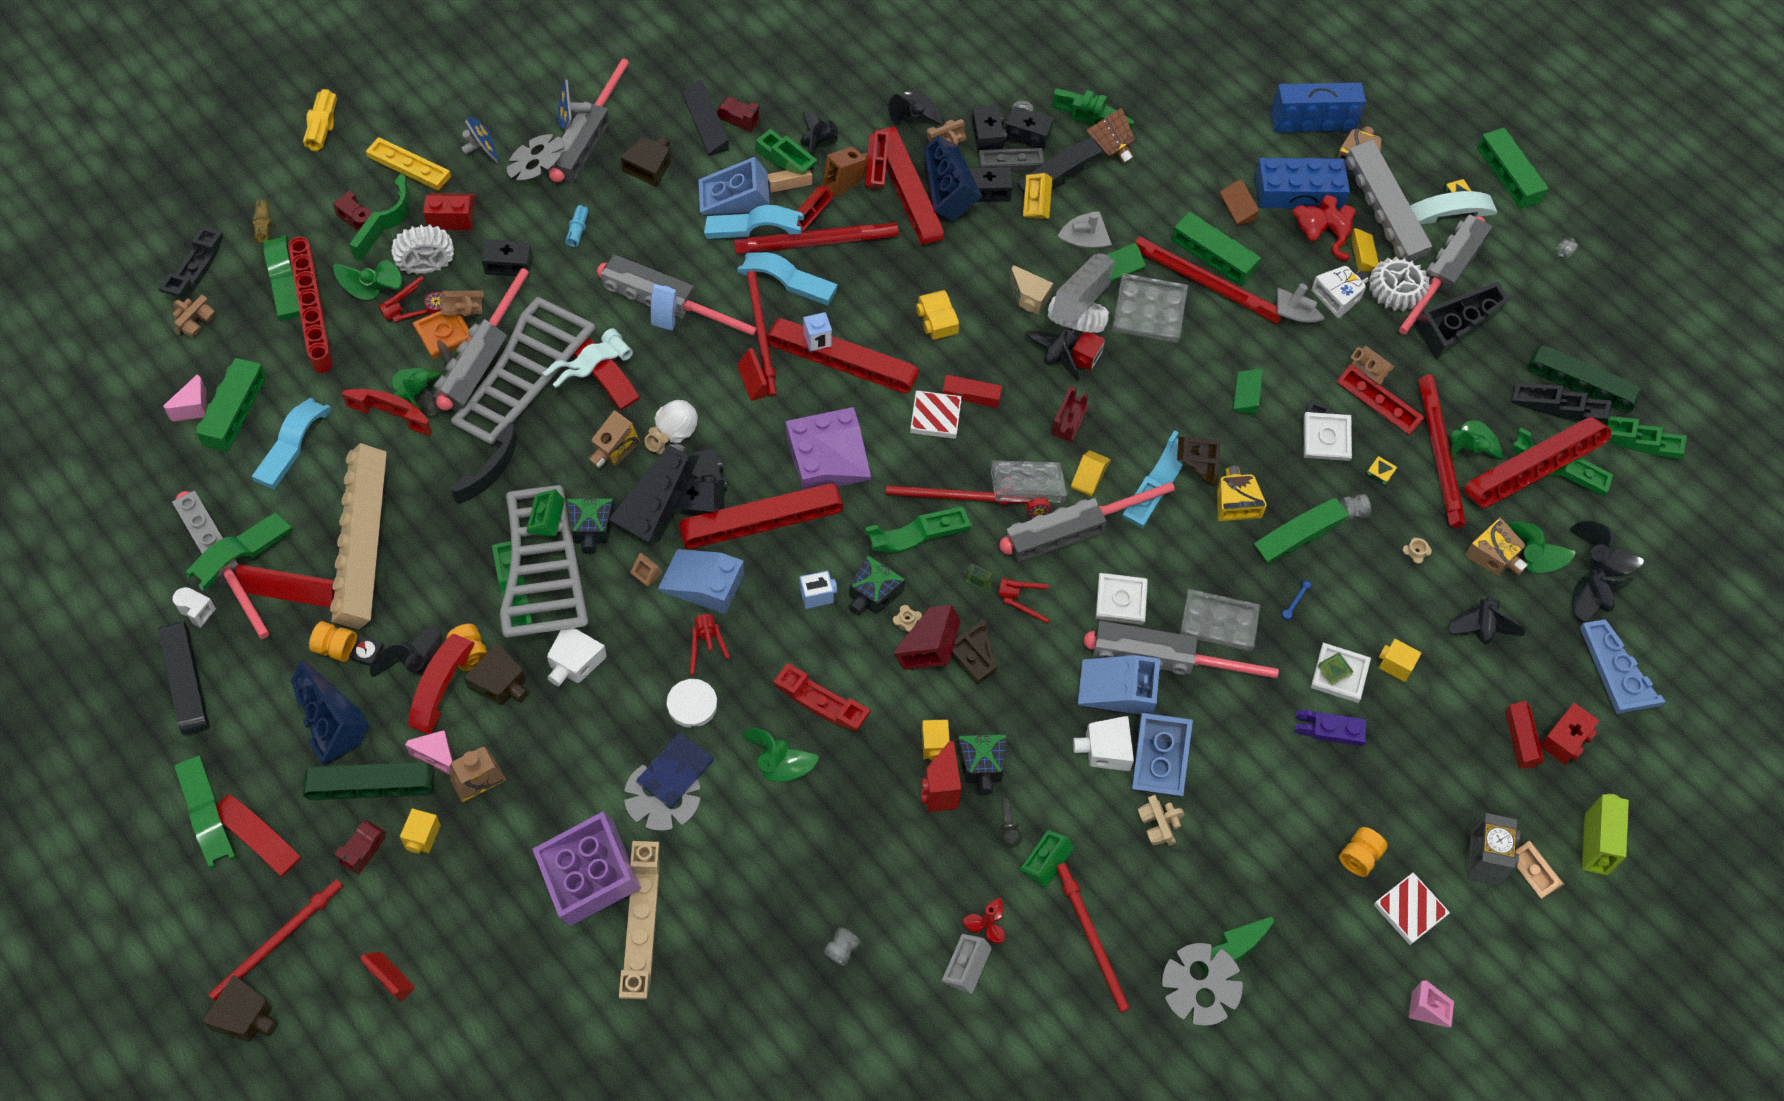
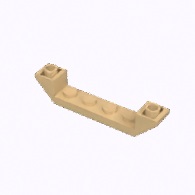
M632 841L630 866L636 873L641 889L630 894L624 970H621L619 999H647L652 974L659 886V842Z

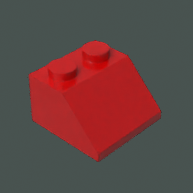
M430 193L426 195L423 211L426 225L430 224L432 228L439 226L440 230H472L476 194Z
M954 741L948 742L927 767L925 778L921 779V802L926 804L927 812L958 809L961 783Z

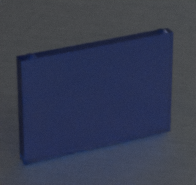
M678 733L637 778L636 783L672 808L713 762L714 757L681 733Z

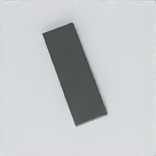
M1042 148L979 150L978 155L980 168L1010 167V171L1035 170L1044 164Z

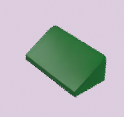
M1136 243L1107 254L1110 257L1109 259L1115 260L1110 283L1146 267Z
M1263 369L1237 373L1233 411L1256 415L1259 406Z
M556 489L535 495L526 530L527 533L546 536L557 535L565 499Z
M1047 830L1021 866L1020 871L1040 885L1047 887L1058 872L1056 867L1064 863L1073 851V845L1069 838Z

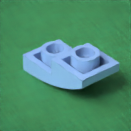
M654 284L651 299V325L673 331L676 324L674 310L677 306L675 289Z

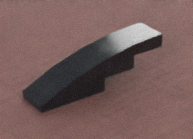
M1089 137L1056 155L1029 175L1048 174L1052 177L1053 190L1064 185L1066 178L1083 171L1085 164L1102 157L1103 150L1092 137ZM1026 177L1017 185L1024 195Z
M1516 383L1512 399L1513 404L1541 413L1578 421L1594 417L1603 424L1609 423L1612 409V401L1588 399L1587 393L1564 392L1563 386Z

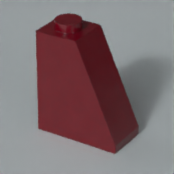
M952 604L929 607L895 649L894 655L903 670L949 664L961 623Z

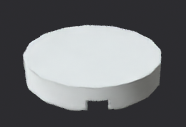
M699 679L680 681L672 687L667 697L669 715L677 724L683 727L691 728V726L698 725L699 727L705 725L713 718L717 710V697L714 689L708 683Z

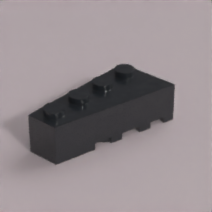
M1495 282L1422 310L1414 324L1435 359H1438L1500 313L1509 301V298L1499 282Z
M681 444L668 445L609 520L647 542L660 541L700 455Z

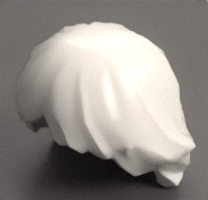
M674 400L660 407L654 417L655 427L659 432L666 433L671 443L679 444L683 439L689 438L697 426L698 415L695 408L687 401Z

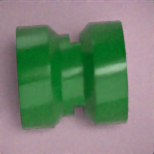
M1087 90L1082 99L1080 110L1085 112L1091 110L1094 115L1101 117L1106 107L1108 96L1102 94L1095 96L1093 91Z

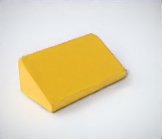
M1048 174L1026 175L1024 218L1049 219L1052 177Z
M1355 228L1350 239L1358 272H1372L1375 266L1379 264L1373 236Z

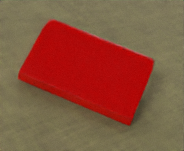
M750 348L739 361L738 370L750 400L754 401L767 397V382L754 349Z
M367 953L360 957L365 968L398 1001H403L415 989V986L383 953Z

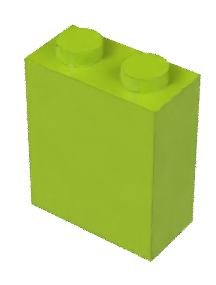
M1602 794L1585 813L1582 870L1608 876L1626 858L1629 800L1619 798L1615 794Z

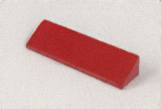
M1352 364L1349 365L1337 380L1338 384L1408 435H1411L1425 420L1424 416Z
M245 565L236 566V577L246 594L329 608L334 599L333 580Z

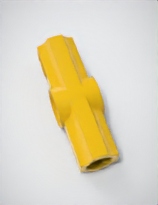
M322 89L321 92H318L313 110L310 109L307 113V130L303 143L311 151H319V149L323 148L327 132L333 129V112L337 97L330 90Z

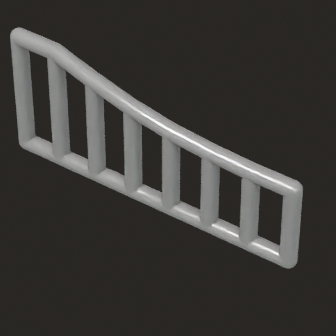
M536 297L521 313L502 355L491 372L464 406L451 418V423L489 444H494L497 436L510 422H514L560 370L558 368L550 375L544 376L543 372L548 368L514 352L518 341L555 359L553 363L559 360L567 362L595 330V324L551 302ZM540 307L583 328V330L575 337L532 315ZM526 323L569 345L561 353L522 332ZM511 360L541 375V377L535 384H532L504 370V367ZM499 377L527 391V393L520 400H517L493 388L492 384ZM487 394L512 407V409L504 417L478 402ZM472 410L498 425L491 433H488L463 419Z
M561 485L510 491L506 494L511 530V562L506 591L500 609L502 633L507 638L584 627L588 624L566 500L557 531L562 532L563 541L521 546V537L537 534L527 533V526L520 527L519 518L530 517L532 507L518 509L516 500L535 498L536 494L556 489L565 499L564 490ZM565 550L566 553L565 560L520 566L521 556ZM564 569L569 570V579L516 586L518 576ZM572 588L574 598L511 607L514 596ZM576 607V618L514 627L511 624L510 617Z

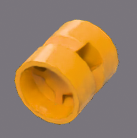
M321 621L315 626L311 634L309 649L311 652L324 656L329 654L330 658L347 662L350 659L349 654L357 641V634L342 627L339 629L335 628L333 624Z
M463 624L452 629L447 634L446 639L454 633L475 643L465 665L458 664L460 670L470 671L488 652L485 645L481 643L482 638L477 626L474 624Z
M1360 827L1352 837L1351 843H1348L1339 855V860L1350 872L1366 877L1375 866L1374 862L1381 858L1388 846L1385 839L1376 831L1367 827Z

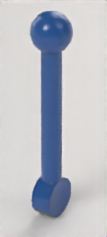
M1306 580L1302 583V589L1288 610L1283 611L1282 618L1284 620L1291 619L1295 606L1305 591L1311 588L1310 581Z

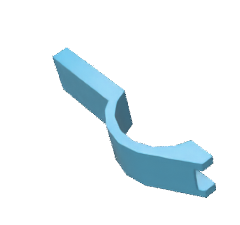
M763 205L751 210L749 214L707 216L704 235L706 239L749 237L750 232L755 227L761 225L777 226L786 230L789 234H801L802 230L800 226H797L798 220H803L804 216L801 212L777 205Z
M768 252L747 253L744 264L737 269L738 273L746 276L749 271L770 274L777 278L787 291L829 306L837 291V284L797 270L785 258Z
M312 398L296 406L284 420L277 442L252 475L253 481L275 490L300 455L302 439L307 428L315 419L320 417L325 419L331 411V406L327 404L323 406L316 403Z
M1174 430L1158 463L1152 472L1145 477L1135 495L1169 482H1174L1183 467L1177 461V436L1179 432ZM1163 495L1126 508L1122 518L1143 529Z

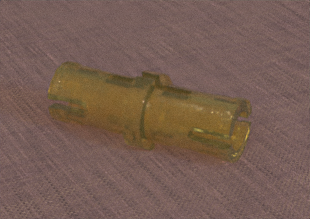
M261 199V207L259 206V200L254 203L255 216L252 219L255 226L254 240L259 243H263V236L264 240H269V226L271 225L269 202Z

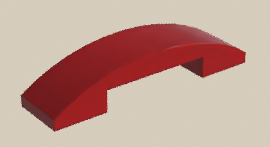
M587 338L572 356L577 359L585 347L596 343ZM604 359L596 364L591 374L605 388L607 396L620 411L640 399L629 380L612 359Z
M371 389L344 390L342 393L348 408L368 414L371 407L406 419L410 430L429 437L432 434L425 415L414 405L398 396Z
M453 633L441 645L428 664L418 684L410 709L408 726L428 735L432 733L441 714L436 709L458 664L465 665L475 644L473 641Z
M789 663L786 664L773 681L774 685L806 709L827 721L850 730L857 731L871 713L869 708L849 698L846 701L809 680L808 674Z
M228 794L216 805L222 825L260 856L280 877H283L302 859L276 832L232 795Z

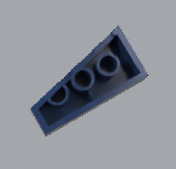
M938 135L924 148L934 212L954 222L977 202L982 195L958 146Z

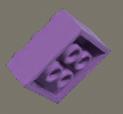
M854 407L786 421V439L801 490L826 484H835L839 487L871 480L862 434Z
M604 812L533 848L558 916L570 926L641 889L636 873L630 866L631 861L616 825Z

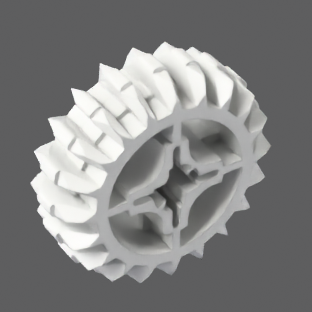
M429 224L427 227L420 225L417 228L412 226L410 230L403 229V234H397V239L393 240L391 251L396 266H399L400 270H406L407 274L414 272L418 275L419 273L426 274L435 270L440 271L442 266H448V262L452 261L454 247L452 239L445 230H440L439 226L432 228Z
M1395 256L1392 260L1387 258L1384 262L1380 261L1373 269L1369 278V291L1372 292V298H1378V304L1384 303L1385 309L1392 307L1393 311L1397 310V308L1402 312L1406 308L1412 311L1417 302L1421 301L1423 296H1426L1427 290L1430 288L1429 277H1426V271L1421 270V265L1415 266L1413 260L1407 262L1405 257L1399 260Z
M1055 297L1051 300L1048 308V317L1056 324L1083 332L1098 333L1104 331L1108 322L1109 311L1100 304L1093 302L1074 323L1051 317Z

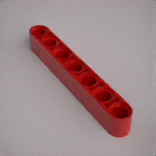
M892 126L875 130L889 132L886 170L920 244L923 246L942 241L944 234L940 221L934 212L933 206L896 127Z
M295 237L290 240L288 248L307 354L313 369L316 372L325 373L332 368L333 359L314 256L308 240L304 237Z
M782 318L775 320L767 335L768 344L774 348L901 393H909L919 374L917 367L910 363L832 336L831 347L809 351L803 334V326Z
M1594 417L1586 418L1472 479L1465 486L1464 493L1482 508L1489 507L1604 445L1612 435L1611 428Z
M826 484L683 519L678 526L685 548L695 549L834 515L841 512L844 505L837 485Z

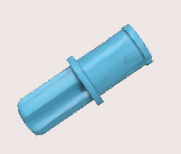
M578 205L573 220L569 222V232L565 243L571 247L579 246L582 232L586 229L587 207Z

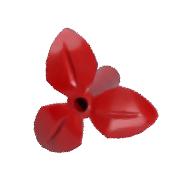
M1001 898L991 901L984 909V919L977 914H970L963 918V924L970 931L978 933L985 927L987 928L986 938L994 943L1004 942L1005 932L1003 928L993 924L995 921L1002 919L1004 906Z

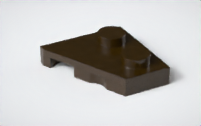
M1179 437L1177 461L1208 485H1217L1221 440Z
M981 620L956 638L951 653L952 657L977 684L997 671V663L992 653V644L988 638L986 622Z

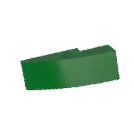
M769 129L756 140L755 151L787 171L803 175L817 163V159L787 135L782 138L772 129Z
M1271 916L1224 932L1219 940L1220 945L1211 948L1210 961L1222 949L1233 958L1236 964L1239 963L1262 941L1274 923L1273 917ZM1200 961L1207 977L1209 973L1208 966Z

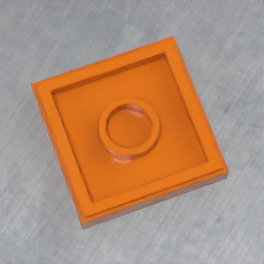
M439 311L413 322L416 332L432 359L456 350L464 340L467 342L470 337L467 334L469 329L461 315H443Z

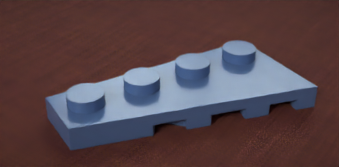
M1606 619L1587 622L1581 625V632L1616 714L1659 707L1666 702L1661 695H1657L1651 687L1653 684L1650 679L1642 675L1637 668L1638 663L1633 656L1630 657L1623 649V642Z

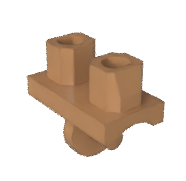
M962 119L955 122L949 120L942 127L927 129L929 143L939 135L958 146V143L966 140L964 121Z
M442 291L441 313L443 315L463 316L482 314L484 292Z
M201 295L194 303L190 299H186L184 302L176 300L173 303V307L176 310L172 313V316L177 319L174 322L176 326L174 332L179 336L184 333L194 338L201 330V326L194 321L199 317L204 322L209 323L214 318L215 311L207 304L205 296Z
M1366 345L1363 349L1358 347L1351 355V358L1354 360L1352 364L1380 385L1384 377L1388 375V372L1395 367Z

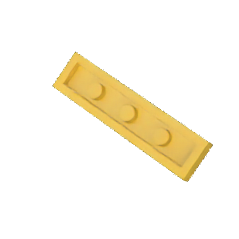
M379 137L366 150L368 158L438 191L451 177L449 170Z

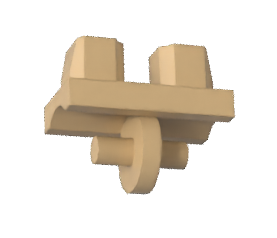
M1156 795L1148 797L1150 803L1143 805L1138 811L1144 824L1155 819L1158 821L1159 826L1147 830L1152 845L1165 842L1169 846L1176 844L1168 823H1172L1174 829L1180 828L1179 819L1184 816L1183 809H1174L1172 803H1167L1165 805L1167 812L1164 814Z

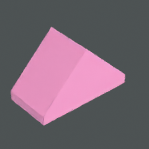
M196 375L163 406L170 420L180 421L203 418L205 416L207 390L200 376Z
M445 731L407 741L405 745L411 756L425 763H430L435 768L450 775V764L453 762Z
M1421 981L1411 994L1409 1018L1443 1027H1451L1454 1001L1428 981Z

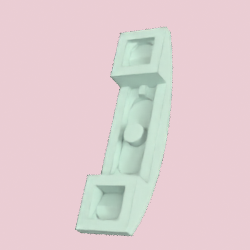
M1474 191L1441 194L1410 206L1420 224L1435 223L1438 217L1474 212L1475 216L1480 217L1497 214L1491 196Z

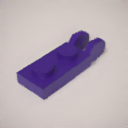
M1312 710L1296 711L1297 719L1314 723V726L1311 724H1296L1295 732L1300 735L1311 736L1313 739L1358 746L1365 744L1366 719L1321 712L1315 713Z

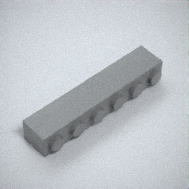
M1374 140L1350 148L1346 158V165L1349 170L1353 171L1358 187L1363 189L1366 202L1375 211V218L1378 223L1382 224L1387 240L1393 244L1396 257L1401 260L1405 257L1407 262L1412 260L1414 262L1428 256L1432 245Z
M1094 254L1057 290L1051 317L1074 323L1110 285L1115 260L1109 259L1110 257L1106 254Z

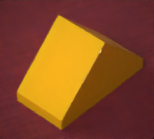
M1089 450L1081 459L1071 488L1092 497L1111 459Z

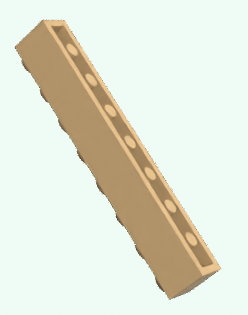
M362 443L353 450H350L346 458L348 471L344 477V484H346V490L342 497L344 508L339 521L342 527L337 541V546L339 547V555L335 561L337 574L332 586L335 593L330 606V611L332 612L331 622L358 630L371 620L387 453Z

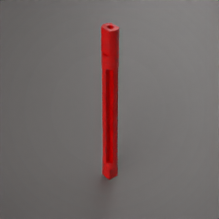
M896 222L877 225L869 224L804 231L801 234L785 233L747 237L734 240L736 254L896 237L899 236Z
M1140 236L1134 242L1137 244L1141 255L1188 277L1276 324L1280 322L1282 315L1277 314L1276 305L1217 277Z
M1428 374L1418 379L1449 525L1457 529L1466 525L1464 510L1435 378L1433 375Z

